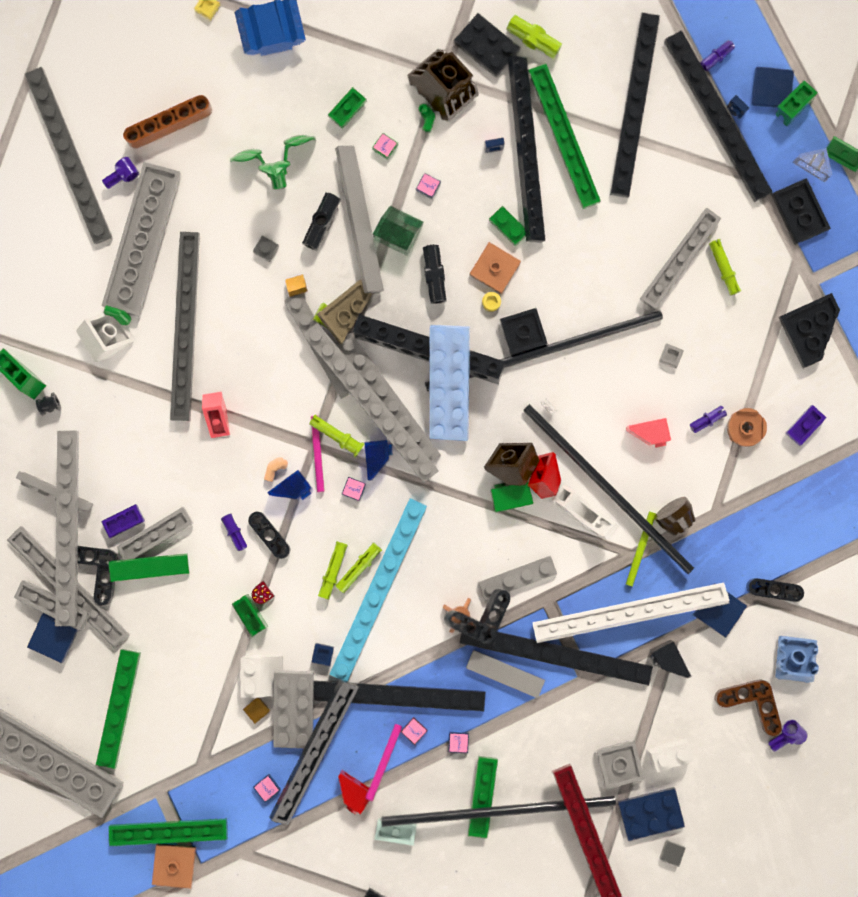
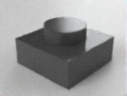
M262 235L253 253L270 262L279 245Z

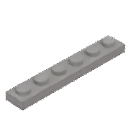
M707 207L639 300L653 310L657 308L722 219L720 216Z
M302 294L294 295L284 300L303 334L317 323L313 320L314 314ZM310 345L340 399L351 394Z

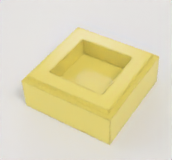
M199 0L194 10L211 20L220 7V2L216 0Z

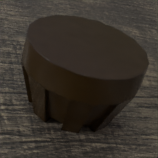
M680 497L669 502L654 517L658 525L673 536L677 535L678 532L680 534L685 532L684 529L690 528L696 521L692 504L687 497Z

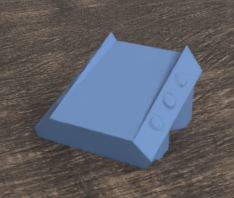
M779 636L775 677L779 680H793L805 683L814 682L815 675L819 672V666L816 663V655L818 654L817 640Z

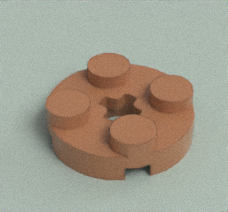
M743 408L730 416L727 423V432L732 442L739 446L750 447L756 445L765 437L767 423L757 410ZM745 422H748V426L752 427L751 430H748V433L742 429Z

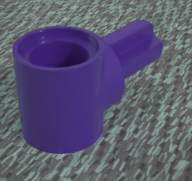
M123 157L115 163V171L102 179V183L107 189H110L122 180L124 182L133 181L139 176L140 172L129 157Z
M788 720L783 725L782 734L769 741V746L773 751H777L788 743L791 745L803 744L808 737L807 731L797 721Z

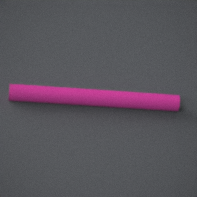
M311 426L317 492H325L320 431Z
M398 724L394 725L365 798L367 800H374L402 729V726Z

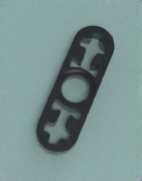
M258 511L251 513L248 518L249 525L273 555L279 559L288 557L291 552L290 545L266 515ZM255 515L257 517H262L260 521L263 525H266V523H268L269 525L263 528L261 532L258 529H261L262 527L257 523H253L255 521ZM268 529L273 530L275 533V537L271 541L266 540L264 537V533ZM280 538L281 541L277 543L281 547L286 546V549L284 550L285 555H283L282 553L278 554V547L276 545L272 547L270 544L276 542L277 539Z
M752 578L746 584L748 593L754 596L799 602L804 597V589L797 584ZM757 581L759 586H766L765 590L757 589L755 592L752 584L755 585ZM774 584L780 587V593L776 596L770 592V588ZM794 588L799 592L794 598L792 594H785V590L793 591Z

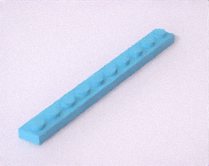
M411 498L409 499L329 675L348 681L427 508L426 505Z

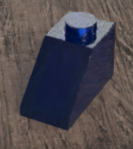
M388 440L364 442L368 481H373L390 461V456L393 455L392 444H388Z
M298 469L267 493L269 496L305 500L312 494L310 491L314 488Z

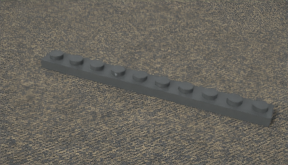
M41 66L24 73L93 243L97 245L113 238L44 68Z
M180 232L170 410L171 421H191L200 247L199 232Z

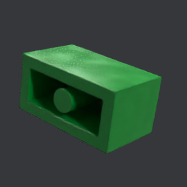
M529 481L521 486H505V483L493 485L494 489H491L490 492L494 511L500 512L534 504L531 489L528 486Z

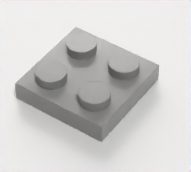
M634 740L596 749L606 789L645 780Z

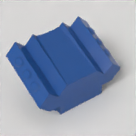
M274 0L260 5L253 4L248 9L240 7L234 12L244 54H261L262 57L293 50L292 46L300 45L306 41L297 0Z

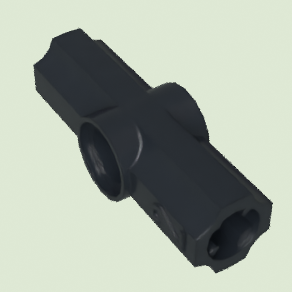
M325 192L317 211L312 216V222L303 239L302 244L312 250H318L326 231L330 228V222L341 201L339 197ZM325 218L326 222L323 225H318L317 220Z
M435 244L423 247L429 299L431 304H440L447 302L444 285L445 274L444 267L441 265L439 245Z

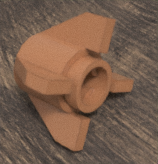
M467 598L463 606L459 605L451 608L444 604L442 608L447 611L455 610L470 617V612L467 608L471 599ZM455 617L452 618L453 622L458 624L461 623V621L456 619ZM450 628L449 632L453 633L454 629Z

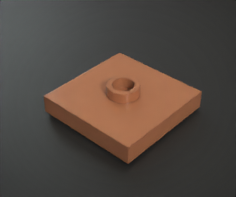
M488 242L469 275L502 294L520 265L521 260Z
M157 844L152 885L192 888L196 847Z

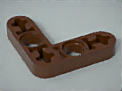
M762 679L723 688L715 693V701L721 707H731L755 701L763 731L770 736L780 734L782 725L772 687L767 681ZM760 684L766 686V689L763 690L764 693L760 691L752 692L750 688L752 686L753 689H758ZM741 688H746L748 691V695L744 699L738 696V691ZM724 693L727 696L734 695L736 701L731 697L727 698L726 703H724L720 698ZM766 702H769L772 706L771 711L768 713L762 711V705ZM764 717H770L771 722L776 725V727L773 728V732L770 729H767V727L770 726V721L767 718L764 719Z

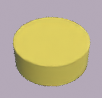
M495 292L486 293L482 299L483 308L489 312L498 310L501 305L500 296Z

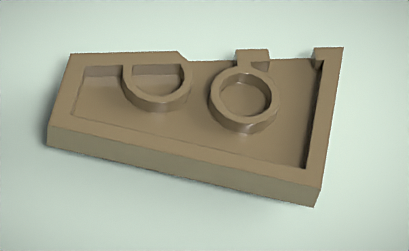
M361 279L317 313V316L339 344L344 342L349 330L352 329L357 317L372 296V293H364Z

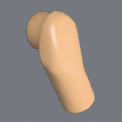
M279 457L271 461L267 465L264 480L273 482L276 471L287 468V460Z

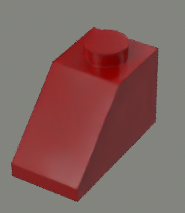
M550 452L538 456L540 461L528 483V486L541 499L556 496L562 481L556 454Z
M341 770L338 777L343 801L347 806L346 809L353 814L359 813L361 815L370 801L365 799L370 787L344 770Z

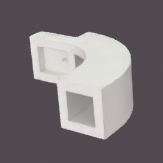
M565 484L553 498L561 508L577 521L607 541L620 526L617 522L590 505L576 491Z

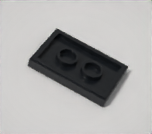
M807 178L771 194L794 245L831 229Z

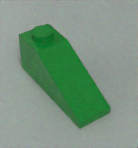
M3 348L0 351V372L19 391L35 400L47 385L6 349Z

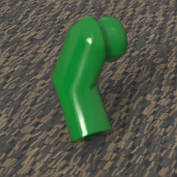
M423 103L418 107V111L425 120L422 130L430 133L436 116L431 107Z
M108 305L105 306V315L113 317L121 325L126 326L130 324L131 316L124 310Z

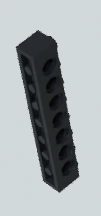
M359 314L353 330L355 338L430 362V337ZM470 350L469 375L499 385L505 368V361Z

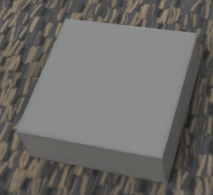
M666 343L658 362L677 368L684 350Z

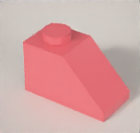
M222 392L204 394L202 410L211 438L230 435L227 410Z
M666 418L626 427L627 432L649 446L655 445V448L667 446L666 442L671 441Z

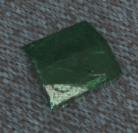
M389 206L373 232V239L408 256L424 222Z

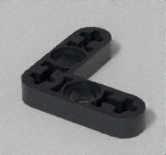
M78 546V553H80L78 564L97 566L93 595L94 601L98 605L109 604L113 599L115 581L111 582L110 580L105 583L101 580L102 573L108 572L110 574L107 560L99 559V551H101V556H107L110 553V556L113 557L112 561H118L117 553L111 549ZM88 550L94 553V559L90 562L85 559V553ZM100 585L110 586L109 589H105V595H108V598L102 602L99 594H103L104 588H100Z
M502 589L494 590L480 621L461 612L450 610L446 613L444 622L448 627L485 644L491 643L510 603V594ZM499 595L503 597L502 601L498 599ZM492 611H495L496 618L490 621L489 615ZM455 617L456 619L460 620L461 623L458 624L453 622L452 618ZM469 622H472L473 629L467 632L466 626ZM483 632L488 633L486 637L482 635Z

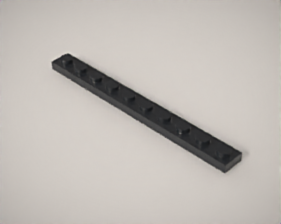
M642 12L640 16L610 195L625 198L630 196L660 15Z
M682 30L665 38V45L754 203L772 194L771 187Z
M511 55L508 57L525 236L526 242L542 243L546 239L527 57Z
M467 625V632L472 631L473 626ZM498 631L493 641L488 644L477 641L462 633L459 642L460 644L648 686L653 666L547 642L537 643L534 639ZM483 632L482 635L486 637L488 633Z
M314 680V701H329L338 682ZM354 683L359 688L351 702L484 711L486 692Z

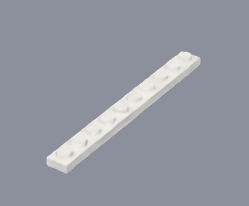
M724 583L537 621L533 622L536 641L540 643L728 604L729 598Z

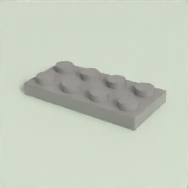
M275 670L274 747L305 748L313 732L314 671Z

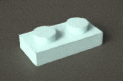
M378 818L375 840L414 846L417 824L382 827L381 818Z

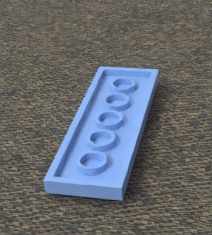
M430 326V439L468 441L470 327Z

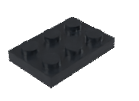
M479 13L471 19L454 39V44L495 78L508 65V57L511 55L516 56L521 48Z

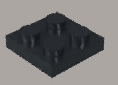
M537 308L500 319L511 356L548 344Z

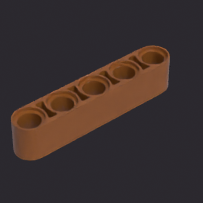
M197 95L127 127L123 132V137L130 147L135 149L143 147L210 116L212 106L206 96ZM206 104L204 109H198L199 105ZM189 111L188 116L181 117L183 112ZM167 119H172L170 124L164 125ZM150 127H155L153 132H147ZM132 135H138L135 140H130Z

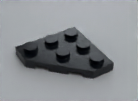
M832 293L778 317L803 369L823 360L825 348L830 340L835 320L840 312V308Z

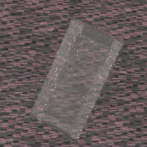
M826 148L801 153L793 161L794 164L823 182H826L832 175Z

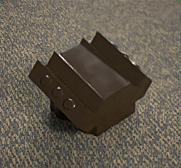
M437 49L407 75L410 85L416 86L418 94L427 100L433 111L440 112L441 119L445 121H450L479 95L477 85L471 80L474 75L452 51L447 53L445 50Z

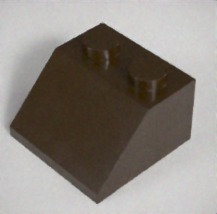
M499 443L485 464L484 469L507 485L521 486L527 483L540 460L533 443Z

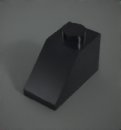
M669 640L650 650L652 655L649 657L654 666L686 678L692 677L674 641Z

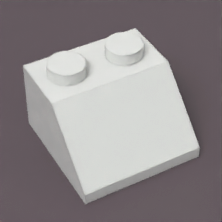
M104 313L84 319L75 330L94 362L109 358L134 342L124 325L119 324L113 317Z
M283 655L241 657V698L274 696L275 670H283Z

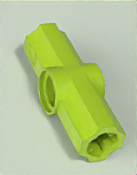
M517 15L511 18L506 27L508 32L520 38L528 48L532 50L538 49L552 59L557 56L562 47V43L546 34V31L538 24L531 25Z

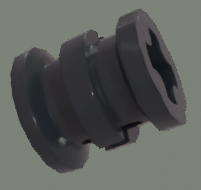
M54 392L51 393L50 397L45 396L42 400H36V407L42 416L46 412H53L54 409L61 410L60 401Z

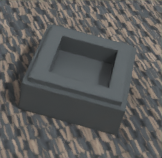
M666 840L660 860L679 867L686 848Z

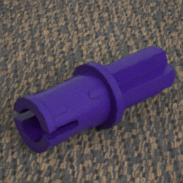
M727 40L719 48L713 49L712 53L700 62L705 72H708L718 62H722L723 58L735 49L732 41Z
M720 405L709 413L705 412L702 417L690 423L691 431L697 433L708 426H713L714 422L727 416L726 410L722 411L724 407Z
M232 513L223 516L221 521L228 532L227 536L231 538L236 550L242 551L246 549L247 544L240 532L241 528H238Z

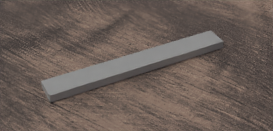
M337 146L335 151L364 293H380L384 291L355 147Z
M20 526L7 541L56 589V559L23 526ZM77 581V606L91 612L87 621L113 648H116L129 633L101 605H98L94 598Z

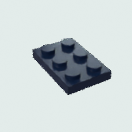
M675 787L618 801L628 841L685 827Z

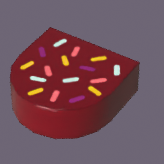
M264 581L259 583L251 593L253 601L258 604H264L275 596Z

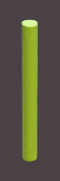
M649 511L646 520L653 526L656 513ZM642 531L626 581V585L632 587L649 538L644 531Z

